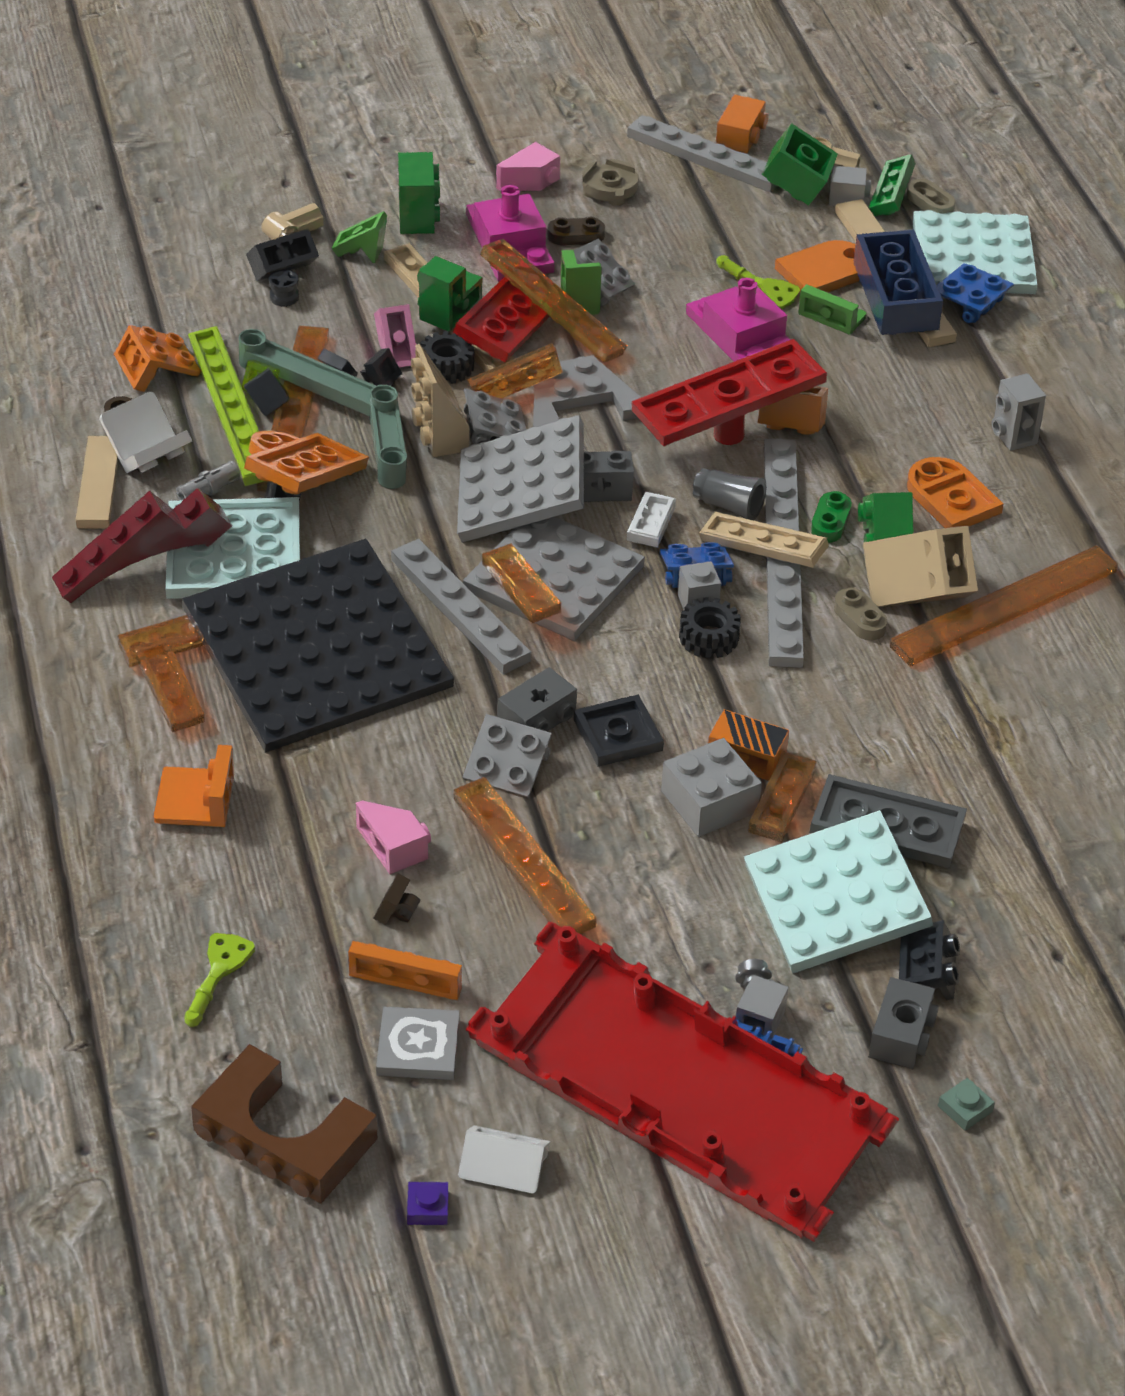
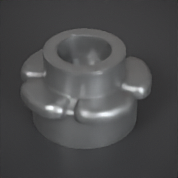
M748 959L739 964L735 981L746 990L752 975L771 980L772 972L768 969L765 961L761 959Z

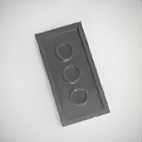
M828 774L811 821L810 833L880 810L903 857L950 868L965 821L967 808Z

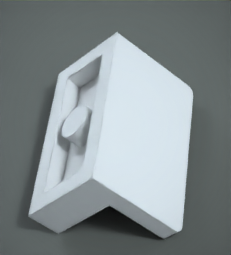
M473 1125L466 1130L458 1175L462 1179L535 1193L538 1189L542 1162L548 1156L550 1141Z

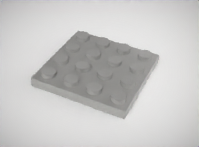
M580 415L563 418L553 423L532 427L519 433L501 436L488 442L473 444L461 449L457 534L461 542L584 508V424Z
M551 517L515 527L463 579V584L475 596L575 641L644 567L645 557L557 517Z

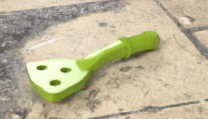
M721 255L716 259L717 266L733 275L736 280L742 278L754 279L757 282V286L781 310L791 305L799 295L800 288L794 284L779 279L756 277L747 271L745 267L739 266L725 255Z
M214 933L210 936L207 955L211 969L208 977L195 991V997L189 1010L185 1012L184 1020L187 1026L195 1027L200 1024L209 1002L213 1000V993L217 983L223 977L241 968L253 955L255 944L252 941L235 934Z

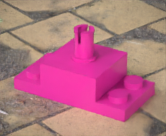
M506 185L501 189L502 198L466 205V216L497 281H500L507 274L515 278H523L554 272V261L546 247V225L530 194L519 195L520 190L517 186Z
M752 278L740 279L738 281V288L733 287L686 304V314L733 361L790 340L785 335L787 314L757 286V282Z

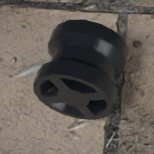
M277 270L271 273L269 276V286L271 287L269 295L273 304L287 307L297 303L299 300V290L296 287L299 281L298 275L291 270Z

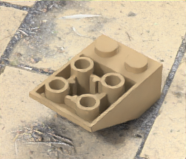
M420 344L415 345L416 358L411 359L412 372L414 377H416V383L411 385L412 396L416 402V407L412 408L413 423L415 426H420L423 446L428 445L432 457L461 453V449L469 447V425L452 387Z
M969 526L935 529L863 543L870 598L877 607L966 598L978 591Z

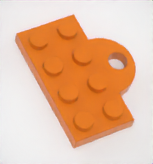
M259 431L251 436L249 444L251 455L247 456L244 468L255 473V476L260 480L272 481L282 486V490L287 493L300 494L303 491L366 469L369 457L319 433L298 438L283 432Z

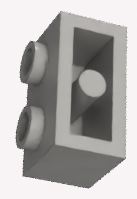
M1028 373L1000 380L999 392L996 395V410L992 419V429L994 434L999 436L1010 451L1038 443L1046 394Z

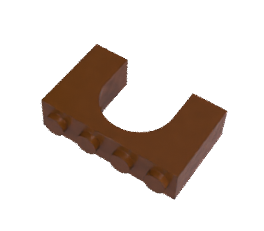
M249 1044L191 1106L193 1130L201 1139L207 1142L213 1141L227 1149L234 1158L246 1160L258 1167L265 1176L271 1179L277 1178L291 1186L298 1195L310 1197L322 1204L378 1139L377 1115L344 1097L317 1128L305 1135L282 1138L265 1133L255 1125L253 1119L282 1086L281 1061Z

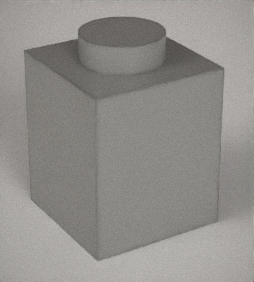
M833 166L829 205L836 206L838 203L860 199L864 201V197L869 198L871 180H866L867 169Z
M712 561L680 566L678 597L683 610L687 604L692 606V601L696 599L700 603L706 597H709V602H714V598L720 599L721 582Z
M752 975L737 1006L736 1019L740 1020L743 1024L752 1026L754 1032L757 1027H761L763 1035H766L768 1030L773 1031L774 1036L786 1011L789 987L779 984L774 980Z

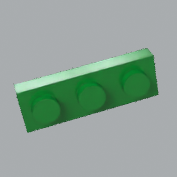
M912 154L885 162L869 205V210L874 217L891 215L899 210L916 164Z

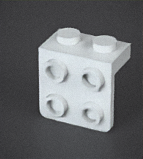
M147 392L100 415V422L126 473L136 468H139L141 473L159 465L156 460L157 458L165 455L167 460H170L184 453L185 451L182 446L192 442L187 430L177 435L174 434L153 392Z

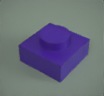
M408 1182L407 1225H448V1182Z

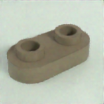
M914 179L908 183L906 194L908 200L922 210H931L936 213L954 212L955 198L927 179Z
M850 587L837 592L834 611L858 637L865 640H877L884 636L887 617L863 591Z

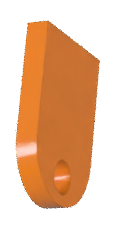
M842 240L826 241L775 259V270L789 283L798 286L800 291L807 284L828 293L860 281L854 265V259H852L854 258L856 244Z
M944 457L924 458L914 463L909 470L908 491L913 492V498L944 528L970 527L1002 514L1004 503L965 466L955 460ZM924 472H932V473H935V474L930 475V474H926V473H924Z

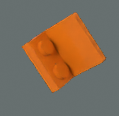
M129 325L114 352L115 358L132 387L138 391L145 392L150 381L154 379L158 367L196 377L201 373L194 356L189 352L184 344V340L179 335L157 332L148 326L141 328Z
M218 745L216 758L209 760L208 769L164 767L153 816L154 822L158 824L225 827L235 775L232 745Z

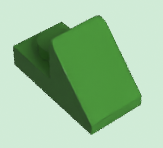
M383 211L341 231L331 249L338 257L348 252L354 254L362 249L372 263H376L384 244L387 214Z

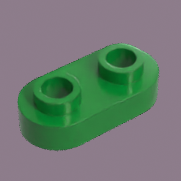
M832 491L822 495L812 519L811 534L826 537L828 543L838 541L843 536L850 517L851 499L839 491Z

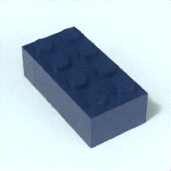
M915 230L857 234L854 265L880 334L895 335L898 333L939 330L943 299Z

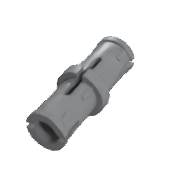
M228 461L211 471L205 470L194 480L176 488L177 497L179 500H184L197 488L206 495L213 496L218 493V489L241 478L240 470L233 461Z

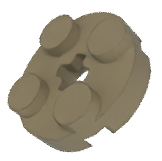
M606 159V164L597 165V161L592 162L584 168L582 173L583 194L589 198L608 201L615 206L625 203L626 198L633 196L637 192L639 175L635 174V168L631 164L621 160Z

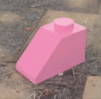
M534 142L497 164L496 189L501 191L502 187L506 185H515L520 191H541L560 179V155Z
M409 304L379 308L374 313L381 349L389 348L399 368L411 366V359L416 358V341Z
M363 800L356 803V827L389 875L428 859V843L431 842L430 832L423 822L419 823L411 811Z

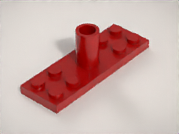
M791 339L633 400L632 412L663 446L714 427V438L717 442L724 445H734L740 443L745 437V414L826 383L827 372L794 339Z

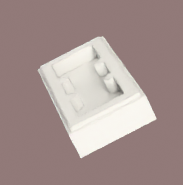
M645 492L627 531V541L658 548L676 507V498Z

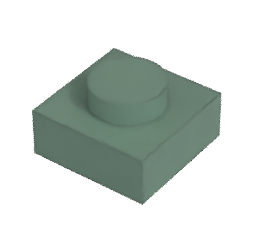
M967 1077L939 1097L938 1107L966 1131L992 1113L995 1102Z

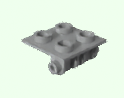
M599 239L574 250L577 264H601V307L606 305L611 300V297L635 285L630 278L629 272L623 266H620L612 256L610 248Z
M464 389L466 398L464 412L467 415L469 431L472 433L471 441L473 444L488 442L492 436H508L526 430L520 404L510 399L491 396L483 391Z
M486 714L462 778L529 798L542 760L547 761L550 756L551 748L548 747L552 733Z

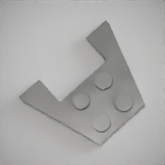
M593 355L536 365L533 427L543 426L560 420L556 411L609 401L614 402L623 421L635 419L638 417L632 412V401L641 397Z

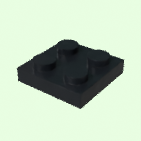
M639 694L574 710L573 720L597 767L663 751L664 740Z

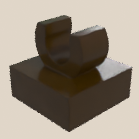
M397 873L373 919L386 925L394 913L399 920L409 922L421 901L414 894L404 893L410 879Z

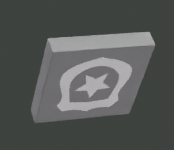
M383 1006L376 1076L454 1080L459 1010Z

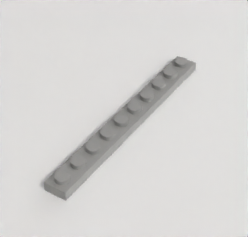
M781 438L764 439V479L767 485L765 523L799 531L796 440ZM766 557L769 666L803 668L800 565Z

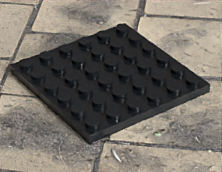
M366 538L182 598V607L265 753L454 687L453 675Z

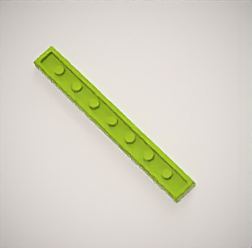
M214 326L189 333L188 337L240 470L244 485L249 486L263 482V480L255 476V473L244 468L247 456L251 455L249 452L251 436L259 432L218 327Z

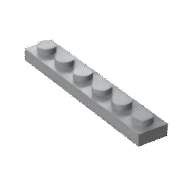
M641 115L627 127V137L768 192H772L777 187L762 175L767 162L753 158L746 153H740L727 148L723 144L714 143L699 135L688 133L678 129L676 126L662 123L649 116Z
M419 538L391 551V561L502 674H506L531 662V651Z

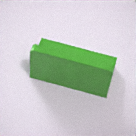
M562 250L560 301L564 317L599 314L601 264H577L574 250Z
M807 284L800 291L799 315L849 335L866 319L867 312L858 309L859 305Z

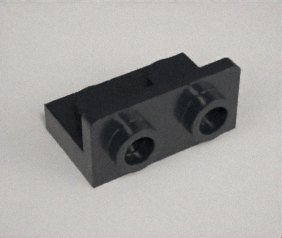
M944 920L933 922L931 927L901 937L899 979L935 989L939 988L947 1001L954 999L955 985L959 984L956 956L960 955V944L956 934L950 933Z

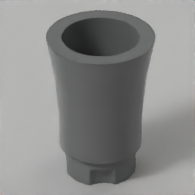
M702 468L696 474L693 482L694 498L701 499L707 504L720 507L749 520L757 518L766 497L767 485L764 478L747 477L716 469Z

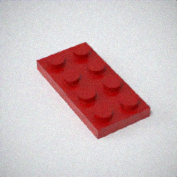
M507 274L456 323L453 333L462 337L467 343L474 344L486 351L493 358L506 362L555 312L558 302Z

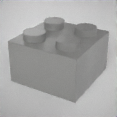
M725 738L663 762L661 792L698 837L759 812L762 783Z

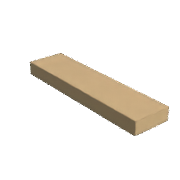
M88 436L76 514V527L79 529H106L110 525L119 458L108 436Z
M714 512L699 532L701 541L714 542L721 546L812 568L829 547L826 537L719 512Z

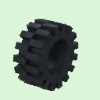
M443 331V335L435 332L433 333V338L428 335L425 337V341H421L420 345L444 378L450 380L451 384H455L456 379L462 382L465 380V376L470 377L472 375V371H474L473 344L467 343L455 333L448 335V331Z
M709 597L703 598L702 603L698 599L693 600L692 606L687 604L684 607V611L682 610L679 630L681 645H685V650L688 652L694 649V655L700 657L701 653H706L705 658H711L712 654H716L717 658L723 657V651L727 655L730 654L732 648L736 649L740 636L741 616L737 614L738 610L735 606L730 608V603L727 601L720 604L719 598H714V602H709ZM703 626H713V627H716V628H719V629L709 630V629H704V628H702V627H703Z

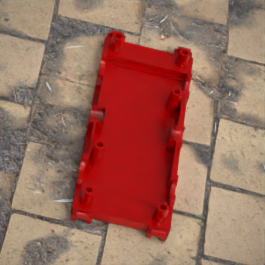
M549 921L537 935V940L534 943L537 946V951L541 953L540 957L497 1011L493 1012L486 1007L478 1009L468 1022V1027L466 1028L469 1037L475 1040L478 1046L508 1063V1066L759 1216L766 1220L770 1219L801 1238L805 1236L814 1242L834 1214L833 1211L825 1207L826 1203L869 1142L880 1148L898 1123L899 1118L889 1113L887 1107L871 1099L865 1092H858L846 1085L842 1076L835 1072L832 1075H826L815 1069L805 1055L796 1052L792 1057L740 1028L735 1016L726 1018L717 1013L711 1007L709 1001H706L702 1006L651 977L647 966L640 962L636 965L627 963L616 954L612 946L604 942L600 946L577 933L571 926L564 925L561 927Z

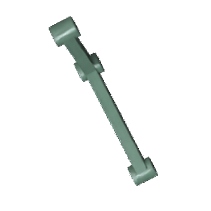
M247 329L239 334V364L244 369H260L265 371L269 368L275 376L369 416L379 484L385 488L396 489L406 483L407 453L405 451L399 412L398 392L395 388L389 385L375 386L267 340L264 332L260 330Z

